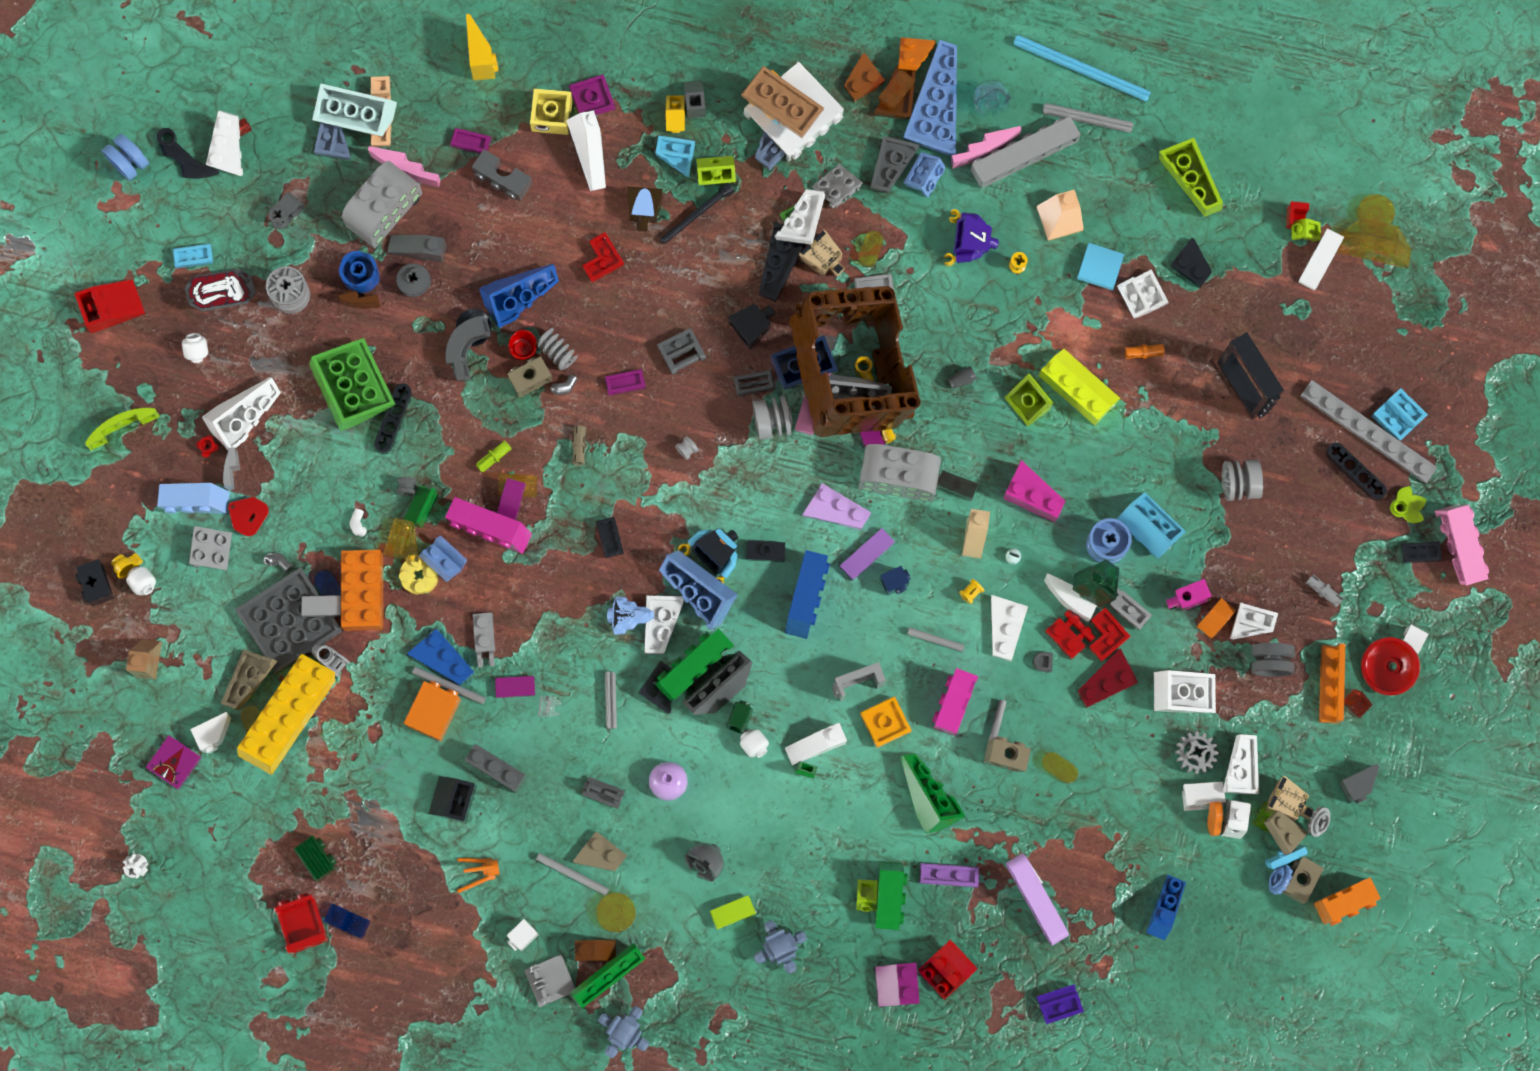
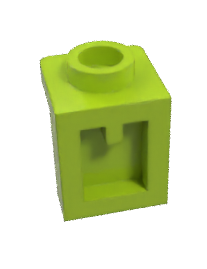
M1305 218L1294 221L1291 226L1292 240L1302 238L1314 242L1321 240V222Z
M858 879L856 910L863 912L876 911L877 880Z

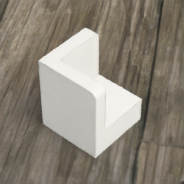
M1410 625L1403 634L1405 635L1403 640L1409 643L1416 653L1419 654L1428 633Z

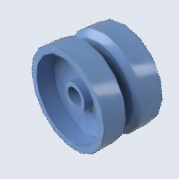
M120 133L113 139L119 151L114 146L108 144L101 152L128 181H131L137 176V171L131 164L143 170L150 163L140 149Z
M1114 518L1103 519L1097 522L1089 532L1086 540L1087 551L1098 563L1103 565L1117 563L1129 551L1132 543L1131 533L1122 521Z

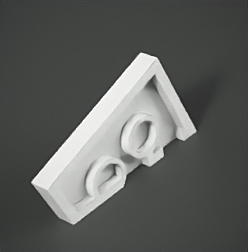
M221 110L218 111L206 165L242 176V156L239 146L240 131L237 115Z
M806 189L795 205V210L791 216L785 220V225L781 231H778L775 235L776 240L812 244L825 193L823 191Z
M991 595L992 656L1009 662L1012 661L1028 606Z
M647 596L646 608L654 612V619L646 623L645 654H665L684 603L683 596Z
M1236 735L1223 793L1259 794L1257 736Z

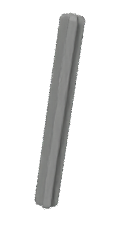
M1045 103L1043 106V114L1061 118L1070 116L1074 121L1128 133L1133 129V122L1049 103Z

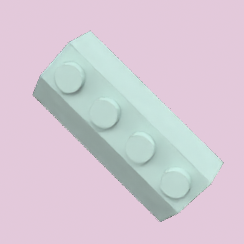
M320 84L312 120L383 136L393 121L397 102Z

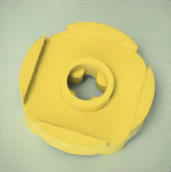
M415 555L403 563L399 579L406 591L419 595L429 593L435 588L438 583V574L418 555ZM423 571L422 575L424 578L415 580V572Z

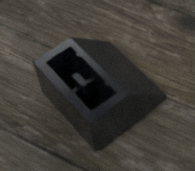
M439 776L428 814L467 824L477 785L456 778Z

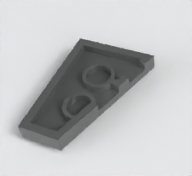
M884 136L870 190L888 194L920 145Z

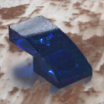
M332 903L323 922L363 939L371 921Z

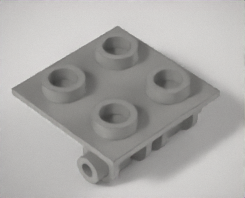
M839 164L811 187L815 191H823L825 199L829 201L828 205L834 209L843 203L842 200H847L846 196L850 198L852 194L859 191L862 182Z
M194 526L189 564L197 568L204 566L227 570L232 533Z
M562 955L524 970L539 1007L571 994L570 992L575 989Z

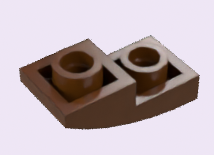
M349 290L338 295L341 304L348 307L361 309L381 307L377 294H365L360 298L357 291Z

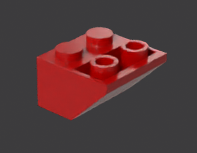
M950 939L917 971L945 1000L978 968Z

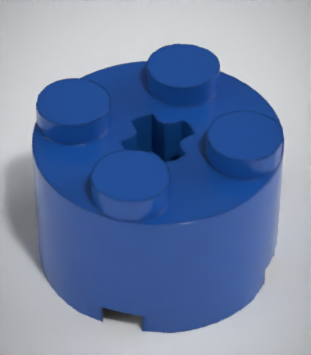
M352 251L342 258L339 274L347 289L354 292L357 291L358 294L367 293L379 283V269L370 254Z

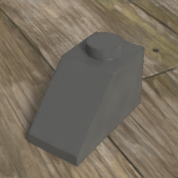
M1378 764L1339 782L1349 803L1355 801L1358 804L1367 800L1366 795L1372 792L1378 773Z

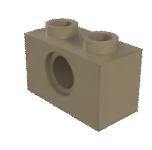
M533 357L526 362L527 364L521 367L516 366L507 374L519 398L553 381L552 375L542 357ZM528 372L534 374L531 379H526L524 376Z
M996 736V738L988 741L984 763L1019 773L1025 772L1031 748L1025 747L1026 744L1015 741L1013 744L1007 742V738ZM1006 749L1011 752L1009 759L1005 756Z
M1301 857L1292 863L1290 867L1293 870L1291 874L1292 879L1286 890H1283L1282 893L1304 904L1310 897L1324 868L1305 857ZM1298 874L1303 875L1305 878L1303 885L1297 882Z

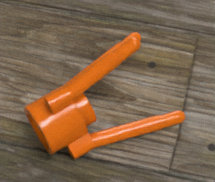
M457 858L458 862L483 863L480 867L464 869V873L483 871L484 875H488L457 890L458 893L486 881L494 880L496 875H500L497 859Z

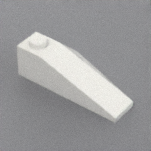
M594 111L579 113L566 121L590 191L604 189L606 184L601 131Z
M269 377L216 406L202 418L210 432L229 451L231 447L236 448L248 438L250 430L259 423L261 415L264 411H268L281 392L272 377Z

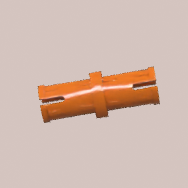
M1142 344L1137 347H1125L1126 359H1147L1152 356H1164L1163 344Z

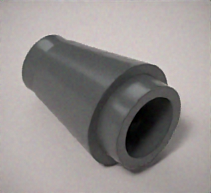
M965 366L948 378V381L953 389L972 384L977 377L971 366Z

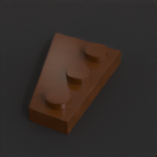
M897 65L874 112V116L910 120L916 70L898 69Z

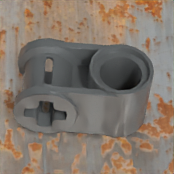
M290 192L286 193L269 211L272 225L276 229L285 228L301 213L304 204Z

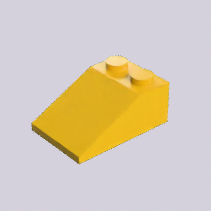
M466 14L469 61L473 80L496 79L495 72H498L496 53H492L491 46L471 15Z

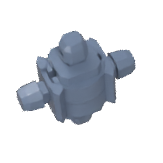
M772 920L766 922L764 927L769 935L765 936L766 942L762 944L764 951L760 950L754 954L757 964L766 962V959L769 958L771 964L774 962L778 966L784 964L783 967L788 974L795 972L796 965L791 960L796 958L795 952L798 951L796 944L799 943L800 945L807 939L804 931L796 932L792 936L790 931L785 933L783 928L777 931L776 929L778 928Z
M635 1006L629 1012V1017L625 1014L621 1018L616 1015L614 1020L611 1019V1016L602 1013L598 1021L604 1027H609L606 1031L609 1034L607 1040L612 1042L605 1050L607 1056L613 1058L619 1052L617 1051L618 1048L625 1050L626 1047H629L631 1049L634 1044L637 1045L636 1048L642 1051L647 1049L649 1042L643 1037H639L642 1031L638 1029L640 1024L636 1022L637 1019H640L643 1010Z

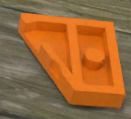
M901 37L898 69L917 70L921 66V62L925 61L931 49L934 50L936 40Z

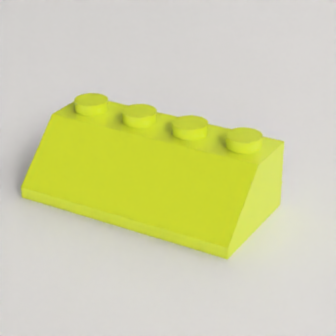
M1065 349L1056 354L1040 371L1039 377L1094 425L1120 400L1119 396Z

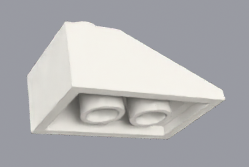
M1170 670L1154 672V711L1216 713L1215 674Z

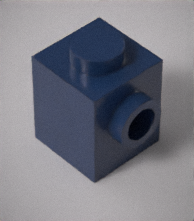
M902 566L881 574L879 578L887 596L895 592L896 594L903 593L907 590L906 587L909 586V580H911L907 569L903 570Z

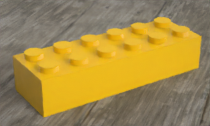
M301 654L238 745V757L272 775L334 684L335 672Z

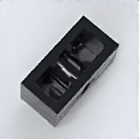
M99 559L76 567L78 573L75 576L79 585L82 584L84 591H81L84 602L95 606L114 599L104 565ZM93 580L96 581V582L94 583V585H95L94 587L91 586V585L93 584V582H92Z

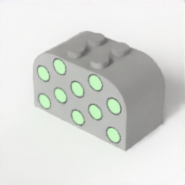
M384 162L345 206L342 219L346 227L375 249L411 208L413 203L423 194L420 184L392 162Z
M881 444L866 445L858 490L933 503L941 458L931 453Z

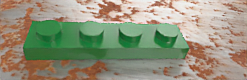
M633 943L570 993L581 1008H584L643 962L645 957Z

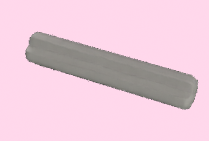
M605 672L607 729L617 728L615 672Z

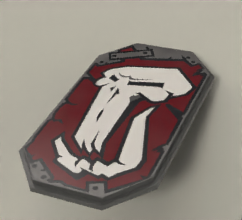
M240 269L192 276L184 287L189 305L200 311L248 304L256 294L251 275Z

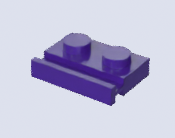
M1075 984L1036 997L1045 1024L1084 1012Z

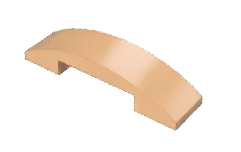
M371 77V95L391 100L390 77ZM391 124L383 136L371 134L372 147L390 146Z

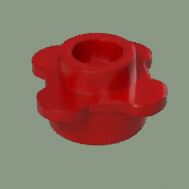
M211 435L202 438L196 443V447L201 450V455L205 458L209 457L212 452L219 450V446L214 443Z

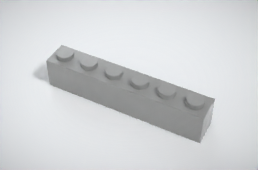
M1070 116L1065 119L1064 117L1059 118L1049 127L1045 125L1034 134H1026L1018 142L1012 141L1008 143L1004 149H996L985 158H977L973 161L971 172L982 189L1078 142L1081 134Z

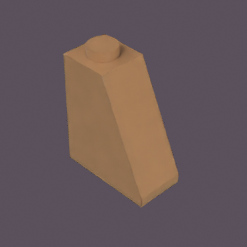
M140 640L129 650L126 670L136 678L156 680L162 641Z

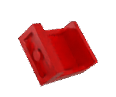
M304 893L297 896V900L292 902L289 900L281 901L274 908L287 944L285 947L288 954H294L329 941L315 896Z

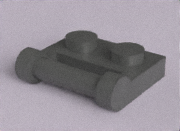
M691 328L657 344L672 375L677 374L678 370L698 360L703 361L706 359ZM695 349L696 354L676 364L673 363V359Z

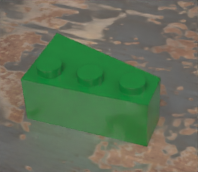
M879 861L875 928L899 930L900 924L904 923V912H901V905H905L906 893H902L903 885H907V873H904L903 863Z

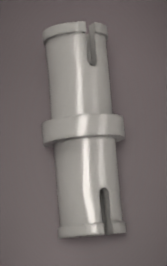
M1314 574L1306 582V584L1319 593L1318 596L1324 597L1335 607L1344 599L1330 588L1331 585H1326Z

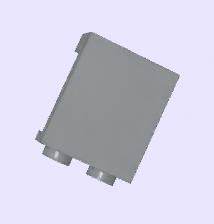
M878 662L836 677L834 684H832V692L835 699L839 698L840 702L844 701V688L869 679H873L876 689L884 687L886 679L880 663Z

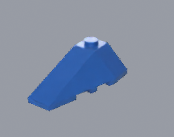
M549 264L494 281L479 288L486 309L497 327L500 328L515 321L524 309L530 308L534 300L539 296H543L559 280L554 264Z

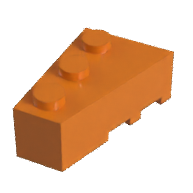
M1371 877L1313 904L1323 924L1330 923L1333 926L1342 922L1341 918L1346 915L1350 918L1359 914L1358 910L1363 907L1367 910L1376 906V901L1381 898Z

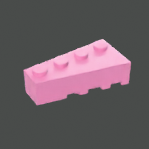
M1452 505L1435 510L1436 517L1440 516L1442 520L1440 529L1448 537L1447 549L1455 557L1452 559V563L1460 585H1469L1487 580L1489 569L1483 560L1484 550L1479 545V531L1474 526V512L1469 505Z

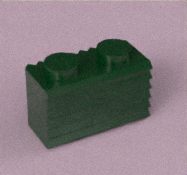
M312 835L293 850L315 882L318 883L337 869L335 866L337 861L331 853H326L324 850L326 845L323 840Z

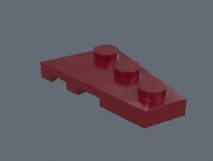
M1121 648L1077 691L1085 708L1095 705L1138 683Z

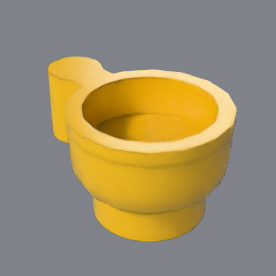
M134 553L129 558L124 555H118L113 559L111 565L114 567L113 570L117 577L122 579L127 577L131 569L141 565L143 560L137 553Z

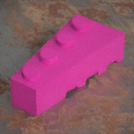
M454 497L445 516L450 522L449 525L458 530L463 528L471 535H479L489 542H495L520 554L524 553L532 536V533L521 522Z

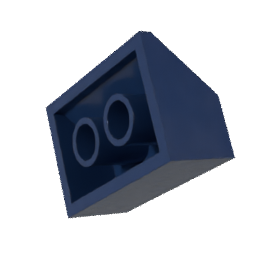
M825 336L818 337L815 341V351L818 352L817 360L819 367H821V374L823 375L825 372L830 374L838 371ZM795 346L771 354L772 365L784 390L802 384Z

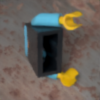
M720 528L714 531L711 529L701 530L692 536L687 544H681L678 550L681 551L686 547L687 551L684 553L686 556H689L692 551L716 575L720 574L716 579L721 580L724 584L723 580L728 578L736 566L737 553L735 551L738 546L734 541L738 539V535L734 530L725 533Z

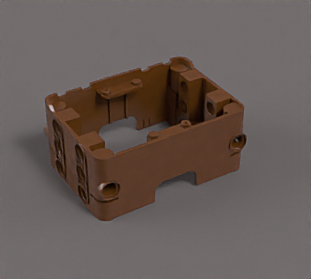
M878 286L815 291L804 302L796 304L795 313L790 318L789 325L793 332L792 336L797 350L796 357L805 397L809 403V412L813 421L812 428L818 437L896 429L906 419L914 417L915 410L920 406L921 400L912 365L905 367L899 346V333L903 330L895 292L891 287ZM836 313L843 314L845 325L859 324L862 320L866 322H873L875 320L880 348L872 351V357L878 382L889 384L892 387L891 394L875 398H865L863 396L834 399L828 372H825L823 375L821 374V367H819L817 360L818 352L815 351V341L819 337L817 327H825Z

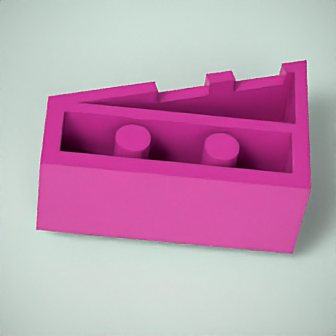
M1022 460L1003 498L1054 523L1065 504V500Z
M956 668L953 676H948L945 684L948 687L946 694L942 693L938 703L942 705L939 712L935 711L932 722L935 723L934 729L956 736L975 682L978 679L977 675Z

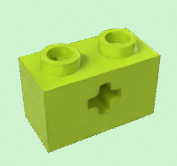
M733 156L696 159L699 185L736 182Z

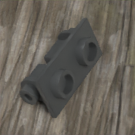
M589 777L585 782L582 795L618 809L625 790Z

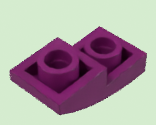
M507 478L498 514L516 520L526 483Z

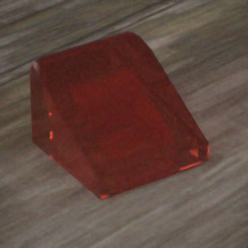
M1354 689L1344 699V705L1358 718H1361L1372 706L1366 695L1357 689Z

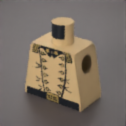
M825 230L799 254V260L822 276H825L831 270L838 277L845 270L839 263L842 259V252Z
M1283 776L1278 780L1263 812L1271 815L1273 812L1280 811L1294 822L1298 819L1299 815L1309 820L1314 810L1305 805L1309 795L1287 777Z

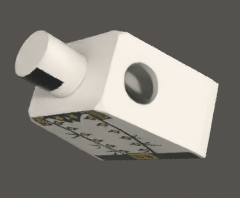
M1226 799L1221 836L1242 839L1248 829L1250 803Z

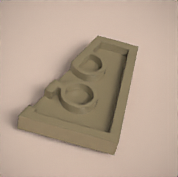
M243 650L221 704L240 711L277 661Z

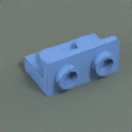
M921 152L906 177L904 184L907 187L922 191L924 196L929 197L930 193L935 189L940 176L943 175L945 165L940 157Z
M440 535L432 545L423 550L419 555L446 582L459 574L467 562V559Z

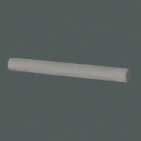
M415 667L412 672L414 675L428 681H434L442 687L454 690L458 694L482 705L486 700L484 696L418 667Z
M541 853L536 858L537 861L605 896L609 891V888Z

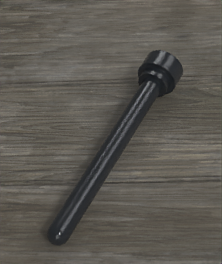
M722 183L716 194L662 236L660 239L661 243H667L721 198L730 197L735 193L729 183Z

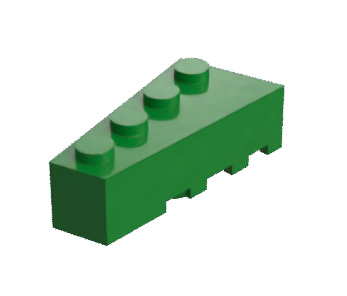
M719 628L709 633L705 631L698 638L700 640L698 644L690 645L684 651L686 655L682 659L678 657L671 663L672 668L668 672L664 670L657 677L659 681L655 685L670 701L675 700L692 685L695 678L697 679L707 671L708 665L711 666L722 657L721 653L723 651L730 650L734 646Z

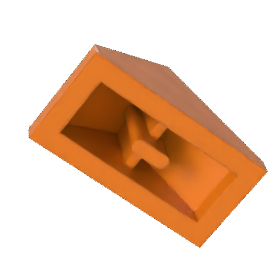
M1221 598L1198 624L1197 628L1212 639L1236 610Z

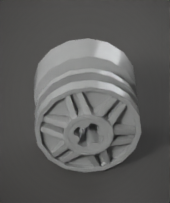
M292 267L277 268L266 280L267 294L279 311L285 314H294L302 311L307 306L310 300V289L304 276L297 269Z
M779 396L780 405H777L776 398L773 397L771 407L767 406L765 399L752 401L759 441L771 439L773 429H776L779 437H782L781 428H784L786 436L791 435L792 417L785 396Z
M1258 459L1244 460L1242 469L1238 460H1234L1233 464L1230 461L1223 463L1222 487L1227 501H1233L1234 497L1236 500H1241L1243 491L1248 500L1260 499L1262 497L1263 476Z

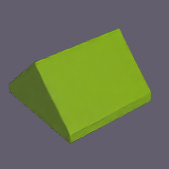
M1030 374L1022 379L1004 397L1027 426H1030L1047 413L1053 405L1052 400Z

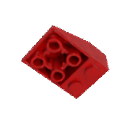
M133 279L93 286L74 293L86 328L91 334L145 314Z

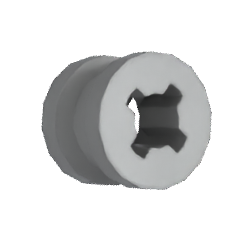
M688 436L683 438L681 444L675 445L677 451L686 460L690 458L692 453L699 451L695 443Z

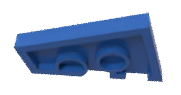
M437 628L407 653L410 657L420 661L458 685H461L475 673Z

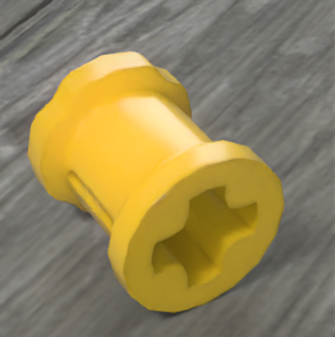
M1016 252L1012 255L1009 268L1013 273L1020 274L1025 270L1028 262L1027 256L1022 252Z
M971 579L970 584L963 591L961 590L959 594L967 603L972 604L973 599L979 593L984 592V588L976 580Z

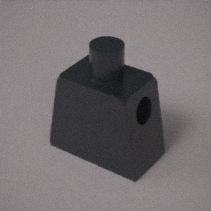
M753 304L730 315L728 323L750 350L771 329V323L768 319L774 316L775 312L770 305L760 310L756 304Z

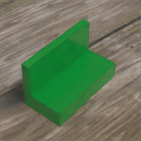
M421 485L419 486L404 521L423 528L438 496L435 488L430 490Z

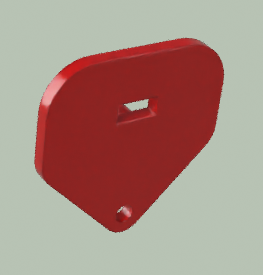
M256 497L238 500L228 505L234 530L247 537L253 536L258 532L269 514L267 504ZM255 514L256 516L254 517L252 522H250L249 520L252 519V515Z

